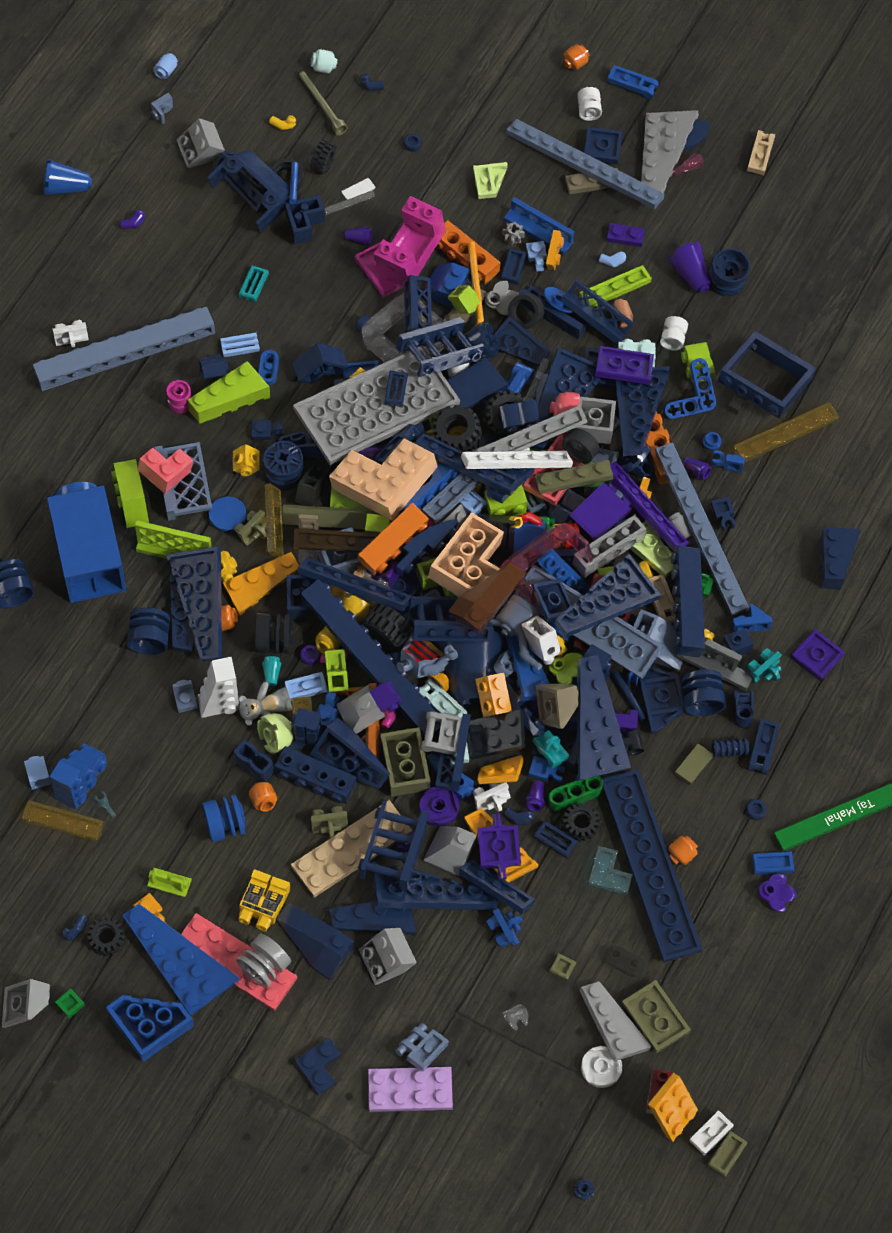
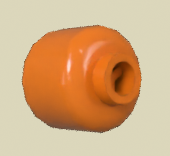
M575 44L564 52L563 63L568 69L578 70L588 62L589 53L583 45Z
M230 605L221 606L222 631L233 629L238 622L237 612Z
M255 783L249 791V798L256 810L266 812L274 808L277 802V795L270 783Z
M679 836L668 847L671 853L669 857L676 865L679 862L682 865H687L697 855L696 848L698 846L690 837Z

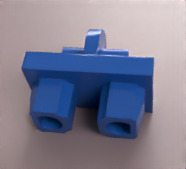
M499 908L494 910L495 915L490 917L487 923L492 931L500 927L504 931L495 937L499 946L504 947L509 944L515 946L520 943L512 928H514L516 933L521 931L519 926L523 921L521 916L514 917L513 913L510 912L507 914L508 921L503 911H500Z

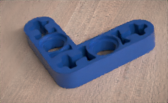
M697 358L690 364L696 397L666 404L663 408V414L666 418L676 419L710 411L716 406L709 367L704 359ZM697 362L703 365L700 371L701 374L705 373L706 376L696 377V375H700L699 370L695 369ZM700 380L707 382L708 386L705 390L699 388L698 383ZM709 391L710 394L706 395L707 400H711L709 408H707V405H703V402L706 399L705 395L701 396L700 393H706ZM690 401L694 404L692 412H688L685 409L686 402ZM679 403H681V411L674 412V416H672V413H668L670 406L678 408L680 407Z

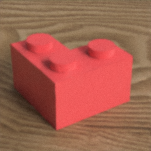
M152 448L140 458L138 471L166 494L191 472L193 460L180 448L168 459H165Z

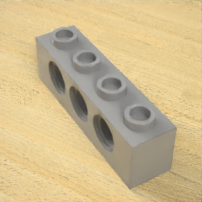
M635 515L575 553L573 566L583 578H586L644 540L645 526Z

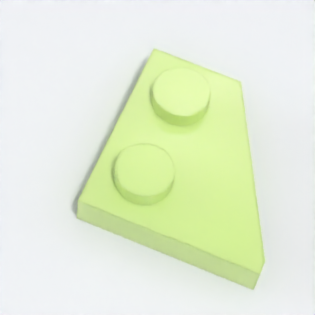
M507 162L473 166L478 199L494 198L497 196L507 170Z

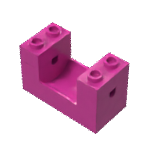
M412 196L409 197L401 210L404 223L391 243L382 240L374 253L379 274L403 286L404 281L410 275H419L446 231L442 211Z

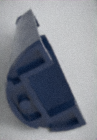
M492 628L490 642L433 641L432 644L444 654V649L448 645H452L458 653V657L455 660H449L444 671H442L449 679V691L452 698L463 708H470L474 703L480 704L475 679L497 674L494 670V664L498 657L508 648L506 636L501 631L499 633L495 632L494 628Z

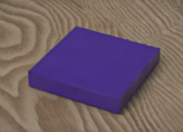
M815 629L794 651L791 658L821 681L844 656L845 652Z

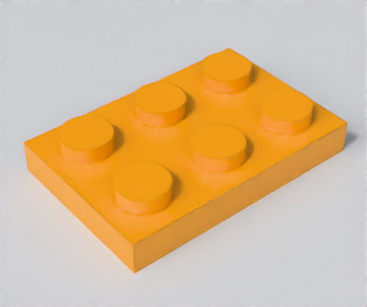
M675 1073L670 1076L648 1104L666 1138L674 1141L682 1133L683 1128L694 1118L698 1111L680 1076Z

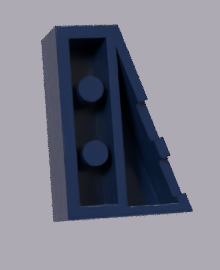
M823 528L820 537L823 589H841L861 529Z

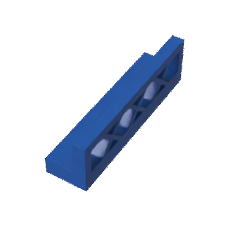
M514 197L512 199L511 209L504 217V222L508 224L516 222L519 225H523V231L526 235L539 242L544 241L547 247H550L553 230L560 231L562 237H564L563 248L559 249V254L564 256L573 244L574 231Z

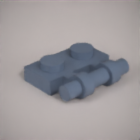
M424 1023L414 1027L411 1035L407 1039H403L396 1049V1053L399 1056L409 1052L407 1061L422 1072L449 1043V1040L434 1029L429 1034L425 1033L427 1026ZM416 1040H420L421 1042L417 1046L413 1044Z

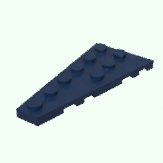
M216 546L167 554L166 556L168 561H170L173 576H175L185 613H187L190 628L195 636L194 641L200 659L204 662L222 659L221 548Z
M628 554L609 574L607 573L573 606L564 611L556 619L555 625L566 638L660 599L661 594L632 556Z
M594 655L577 660V683L579 684L577 781L631 768L599 657Z

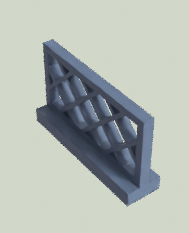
M200 442L169 448L155 447V450L165 459H168V454L175 453L179 448L185 454L189 450L197 449L198 453L191 459L193 464L201 467L197 474L193 472L188 474L193 477L189 484L182 480L178 482L186 487L181 494L174 491L178 483L164 494L168 521L175 520V516L212 510ZM197 480L204 484L200 491L192 487ZM189 490L197 494L192 501L184 497ZM201 496L207 500L208 504L200 506L195 502ZM181 500L189 503L186 508L178 510L177 505Z

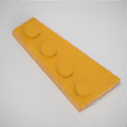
M292 552L223 582V587L239 616H241L250 606L253 607L257 604L258 600L263 596L270 594L275 587L287 581V575H295L298 572L299 565Z

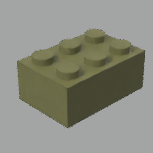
M420 727L381 734V747L385 768L390 773L388 783L391 797L430 789V777L425 752L421 749L422 737Z

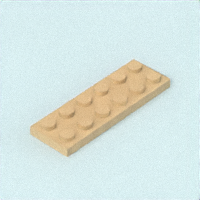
M388 800L386 811L400 815L394 805ZM377 808L291 864L294 872L314 898L358 869L360 859L365 858L377 821L375 819ZM386 819L383 820L381 829L404 835L412 832L408 825ZM378 836L375 845L389 849L399 841ZM373 853L371 860L377 857L378 854Z

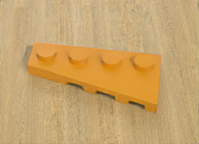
M482 808L464 817L471 832L477 835V842L478 828H488L493 825V819ZM521 847V866L505 868L507 877L505 880L507 882H511L538 868V864ZM493 868L498 875V869Z

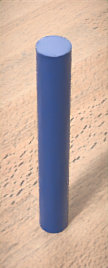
M292 162L290 204H296L299 165L297 162Z

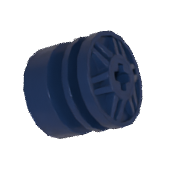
M731 248L717 253L709 273L711 288L722 296H733L741 292L750 271L748 257L742 251Z
M279 441L270 445L265 451L264 472L266 481L271 487L277 490H290L298 486L303 478V455L296 444L289 441Z
M10 559L0 562V608H14L29 601L35 591L30 578H28L23 561Z
M138 608L130 613L127 647L134 652L146 655L165 652L168 647L167 633L169 631L170 616L166 612L154 608Z
M709 669L697 670L682 677L683 693L686 695L684 697V705L687 714L692 716H709L725 709L726 701L725 694L722 691L723 683L720 672Z

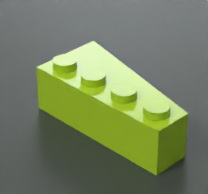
M247 361L187 400L188 409L200 424L222 416V413L233 412L241 406L247 404L249 406L255 404V401L270 398V387Z

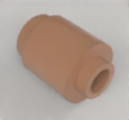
M623 299L614 301L612 306L633 321V314L628 301ZM622 320L617 321L620 327H627V324Z

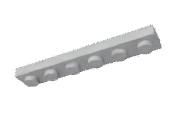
M581 405L481 447L476 451H522L585 424L587 419Z

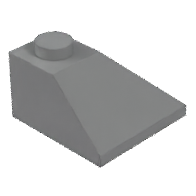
M370 685L365 686L336 704L344 723L353 729L356 734L385 717L370 694L372 690Z
M440 826L423 862L460 877L459 869L467 863L476 844L477 835L460 827Z
M28 979L5 987L2 1027L6 1028L31 1020L49 1004L50 984Z

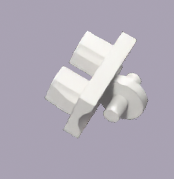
M81 320L74 321L69 326L57 324L53 328L56 346L71 343V347H75V342L89 340L86 323H82Z
M506 782L490 783V790L486 792L480 787L473 791L477 810L481 808L483 810L495 808L497 812L502 811L501 804L511 798L508 791L509 786Z

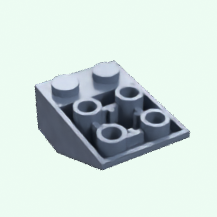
M641 609L633 627L663 645V649L654 663L679 672L684 660L677 657V647L674 646L676 631L673 625L661 617Z

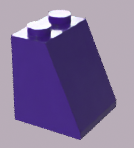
M602 483L570 514L594 540L614 529L632 510L629 506L631 502L624 496H618L616 494L618 490L611 483L608 485Z

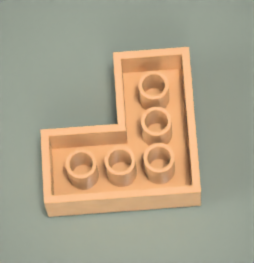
M404 438L382 465L351 450L331 473L329 478L333 490L393 521L438 466L434 453Z
M471 512L431 565L428 578L460 597L500 569L488 562V560L501 544L504 532Z

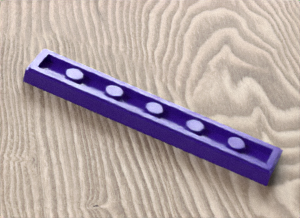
M617 462L610 464L613 473V479L610 481L631 502L634 508L674 552L678 546L687 547L689 542Z

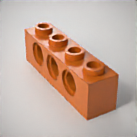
M447 220L444 223L446 231L436 248L441 249L447 254L449 259L456 261L460 266L470 269L468 243L475 241ZM475 242L477 264H481L477 265L479 281L486 285L500 272V261Z
M656 412L651 429L655 431L649 432L646 444L650 447L647 458L654 466V474L658 484L669 481L657 458L655 449L658 448L656 444L664 446L670 444L669 433L662 426V417Z

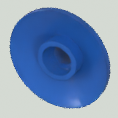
M547 287L544 290L545 299L554 308L567 313L573 312L560 302L562 296L566 294L564 291L555 287Z

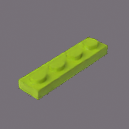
M642 265L589 289L607 302L651 283L652 278ZM583 291L580 292L579 297H584ZM588 299L591 307L597 306L596 300Z

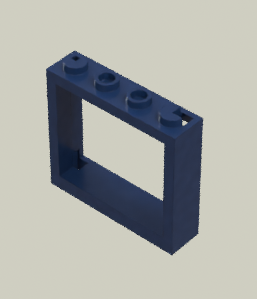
M755 331L721 369L718 382L780 419L812 381L817 368ZM750 349L800 378L798 383L782 401L731 371Z

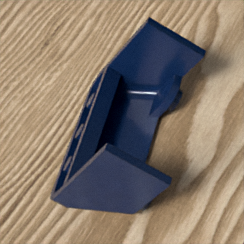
M246 150L227 157L207 178L210 187L214 188L228 173L236 174L243 168L267 191L262 197V204L267 211L256 221L258 231L262 233L285 210V203H288L290 200V186L252 151Z

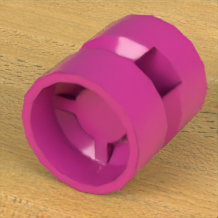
M182 380L171 382L166 390L169 408L177 414L186 413L189 411L187 400L191 398L190 386Z

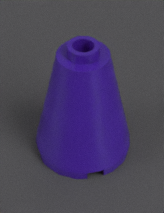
M696 241L694 245L690 242L673 251L675 255L672 257L669 255L667 258L669 263L695 292H706L711 285L700 242Z

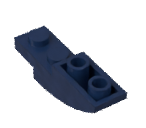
M451 520L437 524L413 538L404 546L402 554L405 558L397 565L395 572L400 577L404 573L408 574L414 568V562L417 559L422 560L427 551L431 555L435 551L439 552L446 544L444 541L448 537L451 539L458 531L456 529L458 521Z
M511 676L506 677L505 681L512 711L522 710L524 712V731H530L536 737L542 736L546 733L545 725L532 716L534 713L527 707L531 702L521 701V689L515 686L516 681Z

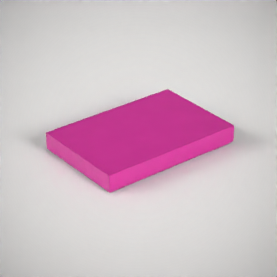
M379 242L356 254L355 260L384 298L404 286L379 274L374 253L381 243Z

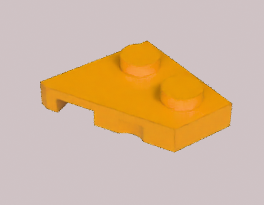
M522 755L481 767L478 775L479 784L518 781L524 762Z

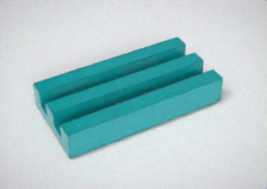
M252 265L239 292V298L252 299V302L256 303L269 275V271ZM257 271L256 276L250 286V289L248 293H246L245 291L249 285V282L254 272ZM261 273H263V275H262V277H261V279H260V281H259V284H258V286H257V288H256L254 294L252 295V293H253V291H254V288H255V286H256V284H257V282H258V280H259V277H260Z

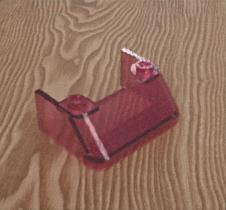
M563 523L545 530L504 560L500 568L512 562L526 572L541 556L550 549L554 550L564 541L571 544L589 562H592L593 558L589 542L571 525ZM523 578L516 589L532 604H535L536 600L532 585Z

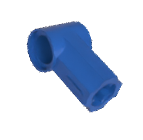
M517 362L507 382L508 386L503 391L521 393L524 386L530 383L535 370Z

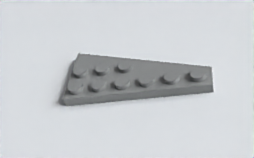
M698 110L646 113L642 183L664 193L667 181L671 177L673 168L677 164L686 145V139L693 129L695 119L697 120L699 116Z

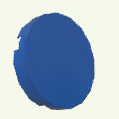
M234 497L219 498L212 504V510H209L210 523L220 532H235L234 528L238 524L244 525L246 521V508L240 500Z

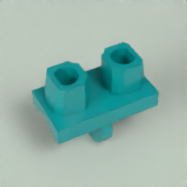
M766 648L759 656L764 662L762 665L755 659L752 660L747 666V670L752 675L751 681L756 684L763 677L766 681L770 679L777 681L780 679L778 672L781 670V667L777 664H779V658L782 654L778 651L774 654Z
M547 731L542 736L533 738L532 742L536 745L537 751L544 755L551 768H556L562 762L569 759L570 755L561 746L559 737L553 736L550 731Z

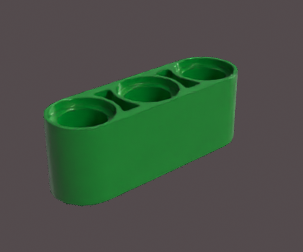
M600 776L581 781L576 780L555 788L550 792L548 806L552 811L560 812L569 807L571 808L573 804L578 805V803H584L597 798L601 794L603 780ZM595 784L598 786V788L592 789L589 787V785ZM578 791L580 795L574 796L571 792ZM560 798L562 802L557 803L553 799Z

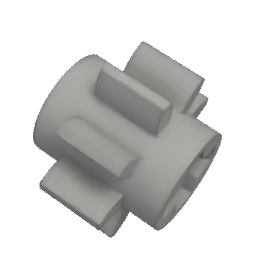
M516 222L507 223L506 229H503L502 232L504 241H508L511 245L520 244L521 238L525 236L523 225H519Z

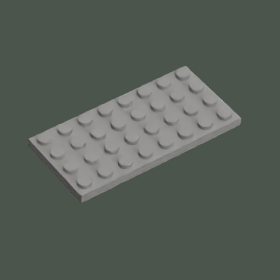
M423 346L418 347V350L426 360L431 359ZM409 351L293 405V409L329 465L344 459L351 450L359 452L402 432L409 424L416 425L440 414L442 409L446 411L448 406L453 408L454 405H459L460 399L440 371L418 377L417 373L420 363ZM390 370L408 373L403 408L399 407V405H395V407L392 404L384 405ZM393 376L392 385L389 396L390 399H393L397 376ZM400 377L396 400H400L404 377Z

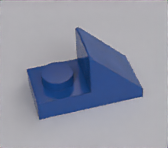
M750 604L748 608L749 617L739 616L734 618L731 626L732 633L744 628L747 632L764 631L771 629L773 621L770 616L753 604Z

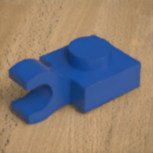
M714 450L713 456L719 459H712V465L724 466L725 470L742 473L745 457L737 454H727V456H724L721 451Z
M332 692L327 693L325 705L320 704L317 710L321 714V725L323 727H327L334 722L339 714V711L335 709L336 704L339 702V697Z

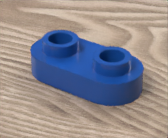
M267 350L260 357L258 374L268 385L274 384L277 380L279 356L275 351Z

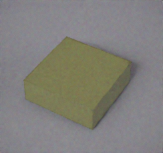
M558 953L549 973L568 981L576 966V962Z

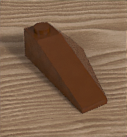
M512 562L508 563L462 594L448 613L480 635L525 577L526 572Z

